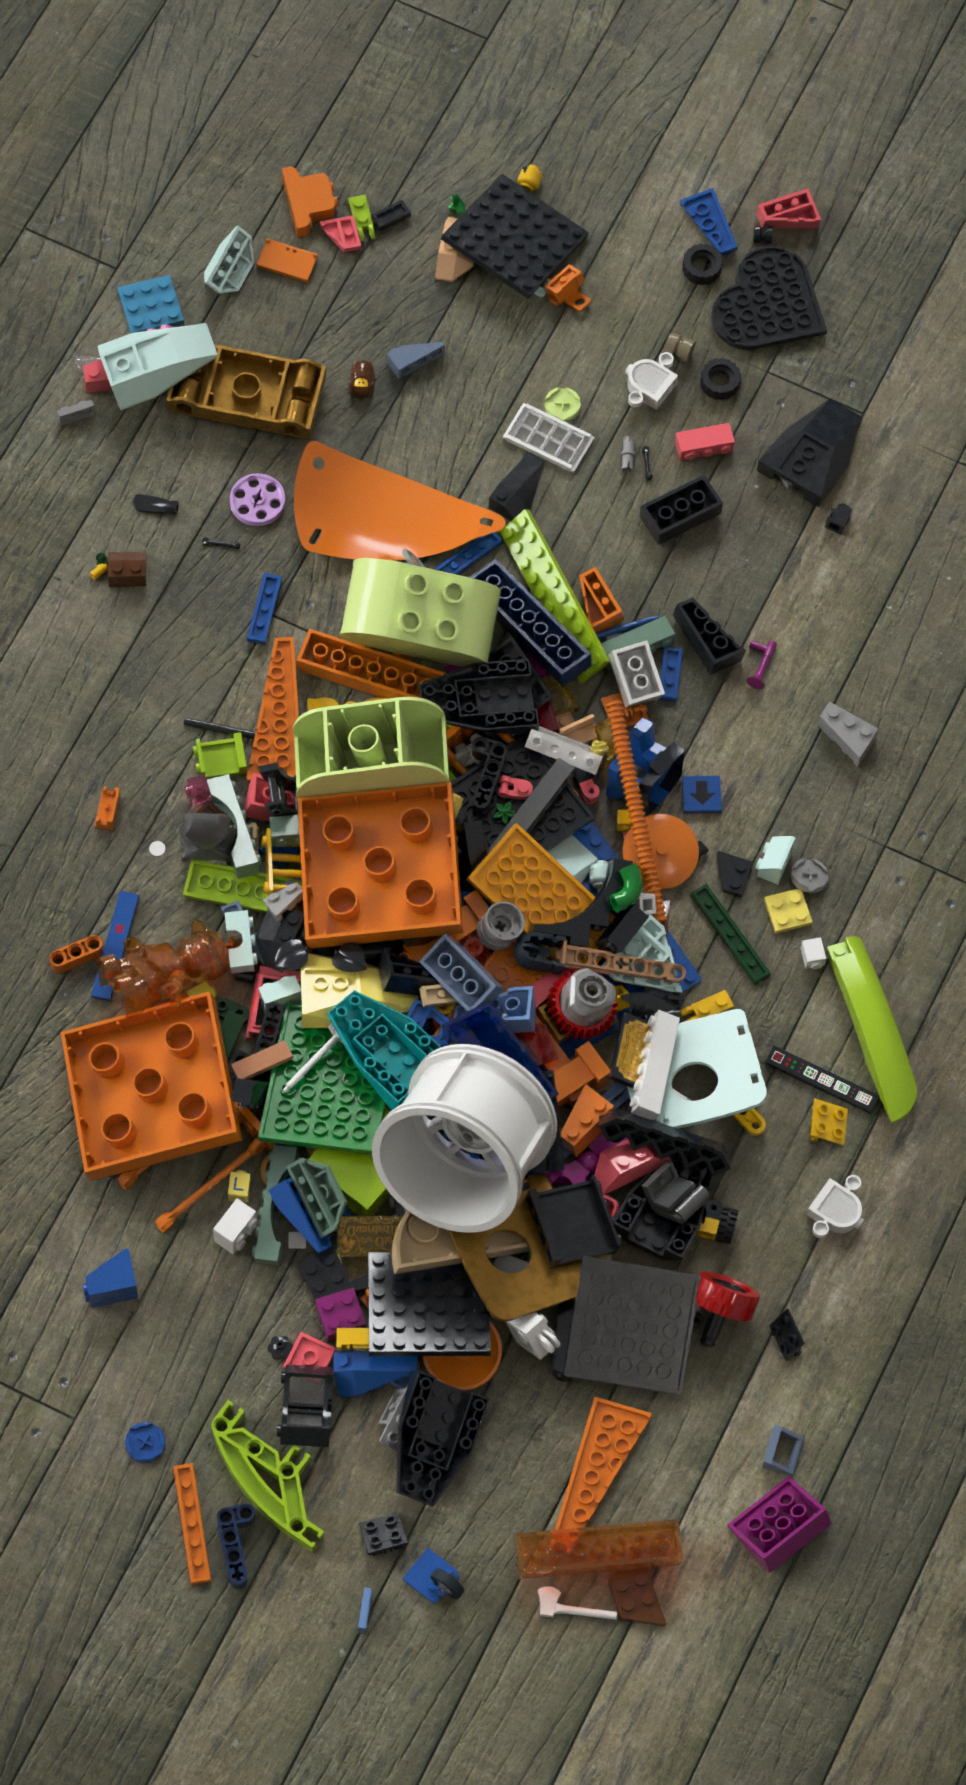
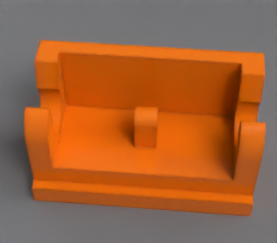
M106 786L103 788L95 828L114 830L121 799L120 788L115 787L113 791H109Z

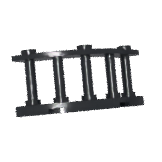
M278 762L259 766L260 774L268 782L271 802L264 803L266 810L273 817L298 815L296 775L288 776L287 771L282 769ZM285 790L293 793L295 810L287 805Z

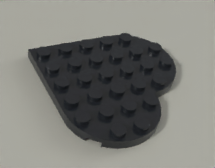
M763 246L749 252L738 266L737 284L723 290L713 303L711 322L716 334L725 343L739 349H758L827 334V328L807 267L796 253L793 254L785 250L784 247Z

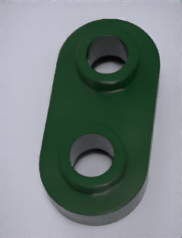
M223 997L216 999L220 1019L224 1020L227 1011L236 1014L242 1012V1016L246 1017L244 1025L248 1022L249 1010L245 1006ZM224 1004L226 1007L221 1009L219 1005Z

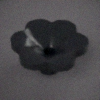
M275 1336L268 1345V1351L272 1353L274 1359H287L289 1352L293 1348L292 1343L289 1342L286 1336Z

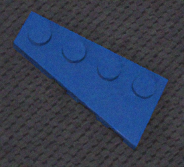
M713 188L680 200L681 206L722 256L738 250Z

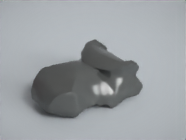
M185 813L183 823L179 824L181 848L184 850L181 862L195 859L223 860L232 863L231 852L237 840V825H230L229 815Z

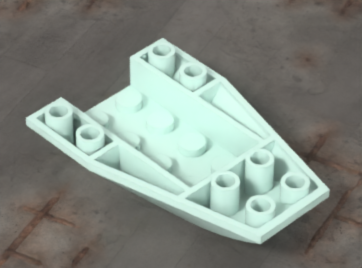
M206 323L131 333L98 346L104 369L120 410L156 398L218 357Z

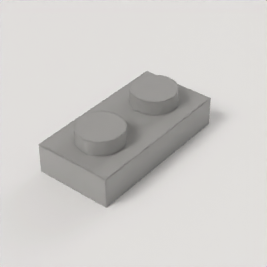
M92 400L81 401L76 405L66 406L57 411L60 426L95 415Z

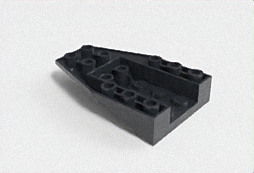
M830 398L788 427L758 460L757 471L771 480L775 475H778L805 491L803 498L820 507L848 468L861 416Z
M529 659L472 663L419 684L420 698L437 704L444 711L446 725L481 732L529 735L531 729L539 731L537 709H534L530 684L532 675Z
M417 1370L410 1371L398 1425L396 1493L434 1507L470 1458L490 1399L474 1392L462 1391L437 1381V1377Z

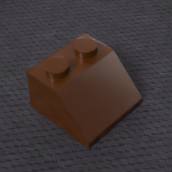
M146 551L109 552V587L146 586Z

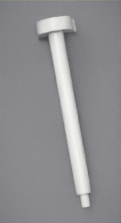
M332 1023L328 1026V1029L333 1037L289 1080L283 1089L284 1092L291 1089L337 1041L342 1043Z

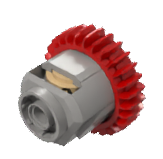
M582 968L579 971L574 969L571 974L567 971L564 976H559L558 981H554L553 986L549 989L550 993L547 995V999L550 1001L546 1003V1006L551 1008H549L547 1013L553 1014L550 1021H557L554 1027L561 1026L560 1033L564 1030L567 1031L566 1037L572 1033L574 1034V1039L580 1035L581 1040H584L587 1035L588 1039L591 1040L593 1035L597 1038L600 1032L604 1034L611 1027L612 1022L615 1021L614 1016L618 1012L615 1009L618 1006V1003L615 1002L617 999L615 987L605 977L599 975L598 972L595 973L589 968Z

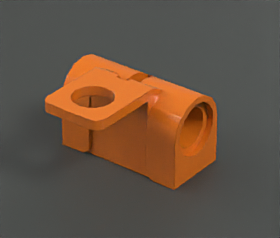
M570 264L544 286L548 299L556 306L564 302L578 312H581L592 302L589 297L578 290L584 284L582 271ZM579 299L585 300L582 305H576L575 302Z

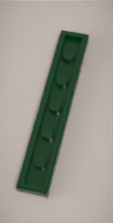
M707 883L691 892L690 896L752 983L756 985L771 975L770 971Z

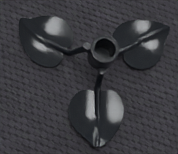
M292 939L281 945L275 957V967L288 970H297L305 966L308 961L306 951L312 954L332 957L334 967L341 971L359 972L367 970L363 949L360 945L353 942L344 943L339 950H335L333 946L321 947L319 953L308 947L303 948L300 940Z

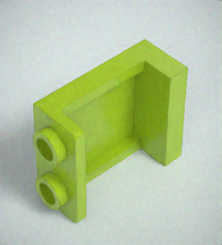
M241 732L233 733L234 738L204 743H200V739H196V746H193L194 757L199 759V763H196L197 775L201 774L202 781L229 774V777L247 774Z

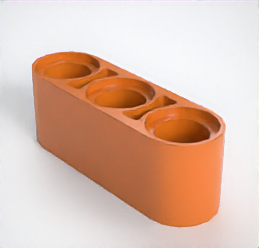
M92 935L53 951L49 957L52 971L63 973L99 958L103 954L102 939ZM94 944L99 946L97 949L90 948ZM74 952L81 953V955L77 957L72 956ZM58 959L63 960L61 964L54 963Z

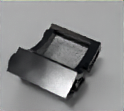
M286 1364L285 1372L281 1371V1384H284L282 1422L281 1425H277V1437H281V1445L329 1447L332 1404H328V1402H332L334 1367Z

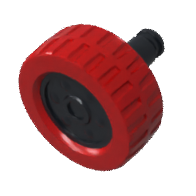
M702 1271L698 1274L701 1275V1279L697 1288L696 1304L711 1312L700 1342L706 1346L714 1347L725 1318L737 1321H750L756 1311L760 1294L752 1287L731 1277Z

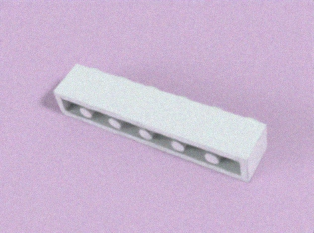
M658 1010L654 1016L651 1015L648 1020L647 1026H649V1031L644 1037L646 1045L641 1052L640 1058H642V1063L637 1070L639 1077L634 1084L635 1095L630 1102L632 1114L653 1121L660 1115L680 1018Z

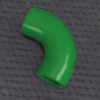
M637 863L619 870L624 883L623 888L619 892L610 895L611 906L617 913L631 907L641 895L643 881Z

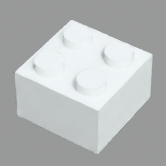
M236 1199L214 1227V1242L233 1255L237 1250L240 1251L244 1247L245 1239L248 1235L252 1236L256 1231V1211L239 1199Z

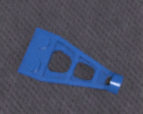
M415 998L407 1016L422 1029L428 1019H434L441 1025L440 1033L436 1036H429L441 1047L468 1043L477 1046L481 1045V1042L472 1038L433 1006L423 1008L422 1001ZM447 1029L459 1035L456 1043L443 1040L442 1037Z

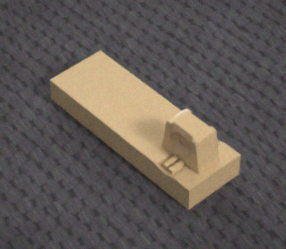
M441 984L422 986L419 989L423 1008L459 1003Z

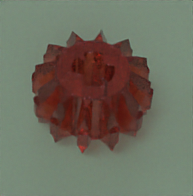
M470 934L467 935V939L462 937L461 944L479 963L480 961L485 963L490 951L487 950L489 948L480 942L477 934H475V938H472Z

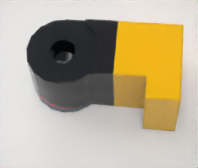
M709 1200L706 1203L704 1210L705 1222L704 1224L701 1223L696 1236L715 1241L722 1213V1204L718 1200Z

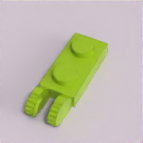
M366 195L348 198L350 212L354 216L360 241H364L365 238L363 230H368L370 238L375 239L373 221Z

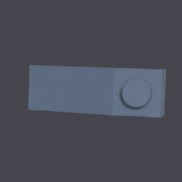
M443 342L402 345L398 348H393L387 354V364L397 378L400 379L445 354V344Z

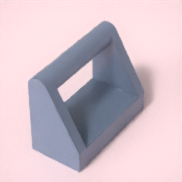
M774 1425L762 1467L793 1476L804 1437L784 1427ZM780 1436L795 1441L788 1467L773 1461Z

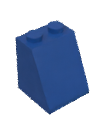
M129 1249L122 1250L85 1277L86 1284H82L86 1302L90 1301L91 1308L138 1298Z

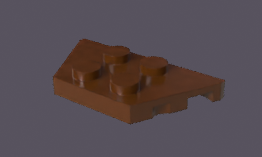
M640 1550L608 1580L621 1620L637 1621L642 1624L651 1623L664 1627L666 1626V1621L642 1551Z

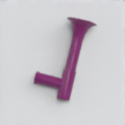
M751 640L749 648L764 652L756 674L753 677H748L746 680L747 684L752 688L763 689L765 687L762 677L777 646V643L774 641H769L768 646Z

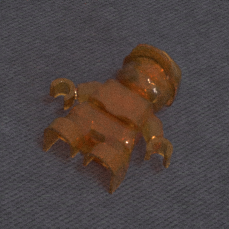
M199 919L192 921L190 937L181 938L176 945V951L167 942L158 945L143 944L141 946V941L138 938L130 937L126 938L123 942L124 952L127 953L125 958L118 960L113 954L97 958L100 986H113L114 992L122 990L127 1018L143 1013L145 1009L151 1008L159 1001L166 1000L167 998H170L171 1007H178L182 1002L181 992L188 987V981L196 984L217 980L228 971L230 964L229 952L222 936L217 931L207 930L206 925Z

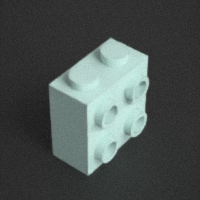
M295 975L291 977L286 976L279 981L266 983L259 987L260 1004L264 1015L267 1006L271 1003L280 1004L283 1007V1015L286 1002L302 1004L301 981H297ZM274 1011V1013L272 1014V1020H274L276 1014H278L277 1011Z

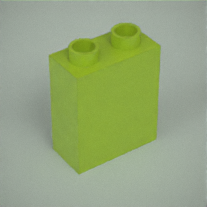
M387 1104L385 1105L383 1119L392 1111ZM318 1148L308 1159L330 1166L347 1201L346 1206L357 1215L361 1213L366 1222L371 1219L388 1199V1196L391 1195L377 1174L372 1155Z

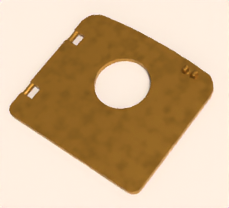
M536 1174L523 1179V1185L527 1184L529 1189L522 1191L520 1199L511 1215L500 1225L486 1231L471 1233L448 1230L464 1268L490 1314L499 1321H512L573 1300L576 1297L581 1262L550 1269L525 1201V1196L530 1189L536 1188L537 1192L552 1189L547 1177L543 1174ZM498 1232H510L521 1237L530 1250L528 1266L516 1273H507L495 1268L488 1260L485 1251L488 1238Z

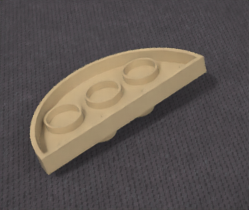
M408 1210L406 1211L397 1226L392 1243L394 1274L462 1263L447 1229L432 1225ZM510 1232L493 1234L488 1238L485 1246L487 1258L530 1252L525 1241L518 1235Z

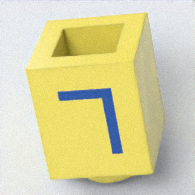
M243 1170L230 1173L229 1201L239 1199L242 1202H248L251 1182L249 1173Z

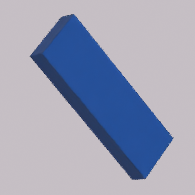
M664 647L660 680L665 694L658 698V700L677 702L683 649Z

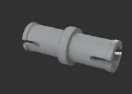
M629 436L623 438V451H621V471L625 473L627 468V474L633 472V459L635 458V439L631 437L629 441Z

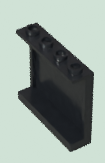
M592 1175L589 1181L537 1192L536 1188L530 1189L525 1196L526 1204L550 1269L581 1262L582 1256L598 1258L615 1254L622 1244L621 1237L615 1230L614 1218L609 1214L608 1202L601 1193V1184L596 1180L595 1175Z

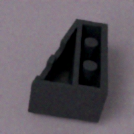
M387 947L384 948L377 962L383 991L421 996L419 989L422 986L440 984L420 962L408 959V955L403 953L401 956L394 954Z

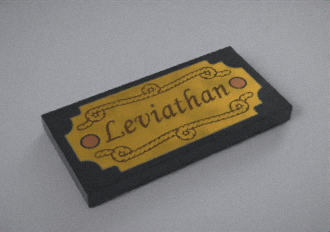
M626 1012L622 1014L608 1079L634 1088V1084L639 1077L637 1070L642 1063L640 1055L646 1045L644 1037L649 1031L648 1021Z

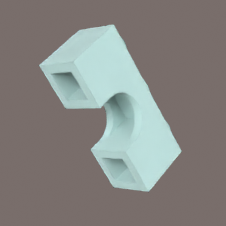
M248 910L226 912L227 937H239L243 941L239 947L228 949L231 974L254 971V964L258 963L257 954L252 952V946H256L255 935L250 933V928H254L253 917H249Z

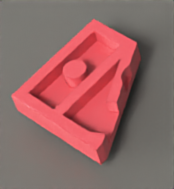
M353 215L320 221V228L343 252L361 249V242Z

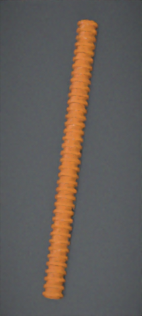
M612 701L607 703L605 707L608 708L606 712L609 714V725L612 726L610 731H613L611 736L614 737L615 754L618 755L616 759L619 760L617 764L620 766V777L623 779L621 783L624 784L622 786L625 789L623 793L626 795V806L629 808L627 812H630L628 817L631 818L629 822L632 824V835L635 836L633 841H636L634 846L637 847V859L640 860L638 864L641 865L639 870L642 871V881L645 884L643 885V888L646 889L644 893L655 894L656 913L651 915L659 923L667 920V917H665L666 911H664L665 905H662L664 900L661 899L663 895L660 894V882L657 881L659 876H656L658 871L655 868L657 866L654 864L655 859L652 857L654 856V853L651 852L653 847H650L652 843L649 841V829L646 828L648 824L645 823L647 819L644 818L643 800L640 799L642 797L639 794L641 790L638 788L637 771H634L636 766L633 763L635 761L632 759L633 754L630 752L632 748L629 747L631 745V742H628L630 737L627 736V725L624 723L626 722V719L623 718L625 714L622 713L624 709L621 707L622 701Z

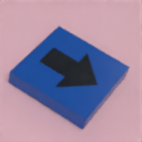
M682 776L683 813L722 812L720 776Z

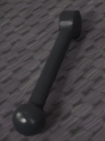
M644 446L642 452L645 454L647 471L645 478L651 480L653 476L650 474L649 447Z
M206 537L202 539V544L205 546L214 544L234 547V549L240 548V543L212 541Z

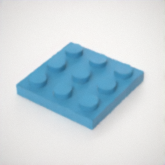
M170 275L117 287L130 333L143 332L151 328L161 329L160 327L165 324L172 327L184 324V318Z

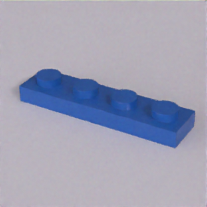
M264 573L247 636L248 642L266 644L282 583V576Z

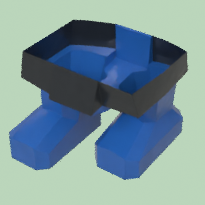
M642 718L631 732L630 748H632V751L630 752L633 754L634 764L645 771L643 778L638 777L637 783H639L638 788L641 790L639 794L642 795L640 799L643 800V812L648 816L669 795L680 779L685 750L675 742L667 748L656 743L654 723L646 718ZM616 758L609 766L606 796L614 800L625 799L626 797L623 793L625 789L622 788L624 784L621 783L623 779L620 777V766L617 764L619 760Z

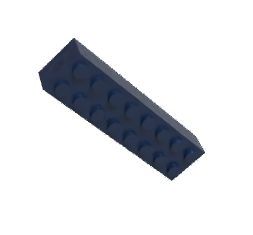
M497 559L469 577L493 584L501 589L496 620L517 639L519 644L562 687L592 666L591 653Z

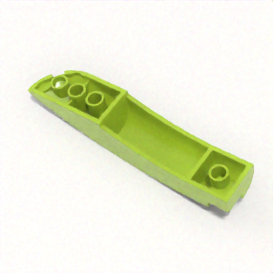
M845 937V942L827 946L826 955L847 1004L866 1065L892 1124L907 1116L914 1103H916V1081L894 1016L865 945L859 937Z

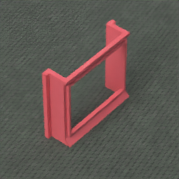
M260 966L259 973H256L246 1039L253 1040L254 1034L260 1033L261 1026L256 1025L260 1003L259 987L263 986L264 978L280 980L283 977L295 975L297 981H300L299 971L284 969L282 973L269 967ZM273 1029L265 1030V1034L267 1035H273L275 1033Z

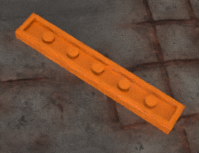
M189 1463L173 1466L191 1586L210 1583L211 1576L194 1465Z

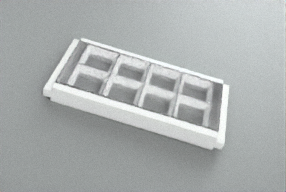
M525 403L522 404L503 435V439L573 473L594 440L591 434Z

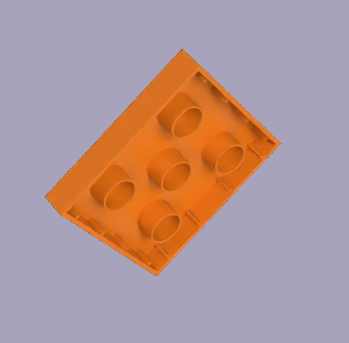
M451 782L298 798L305 941L308 948L341 946L344 943L352 942L361 944L439 936L445 933H463L454 792Z
M210 991L61 1032L84 1172L91 1181L242 1141L236 1104L232 1102L233 1088L217 1004Z

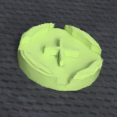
M555 388L545 398V412L564 422L570 421L579 414L581 407L580 397L570 388Z

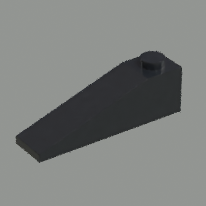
M528 452L490 495L488 508L510 521L525 509L530 510L544 461Z

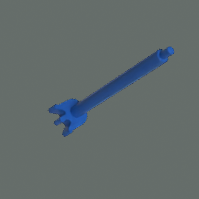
M659 616L647 617L595 634L598 639L640 627L658 619Z

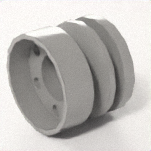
M497 902L493 904L478 921L476 929L480 942L492 950L508 948L523 932L525 926L524 916L521 910L512 903Z

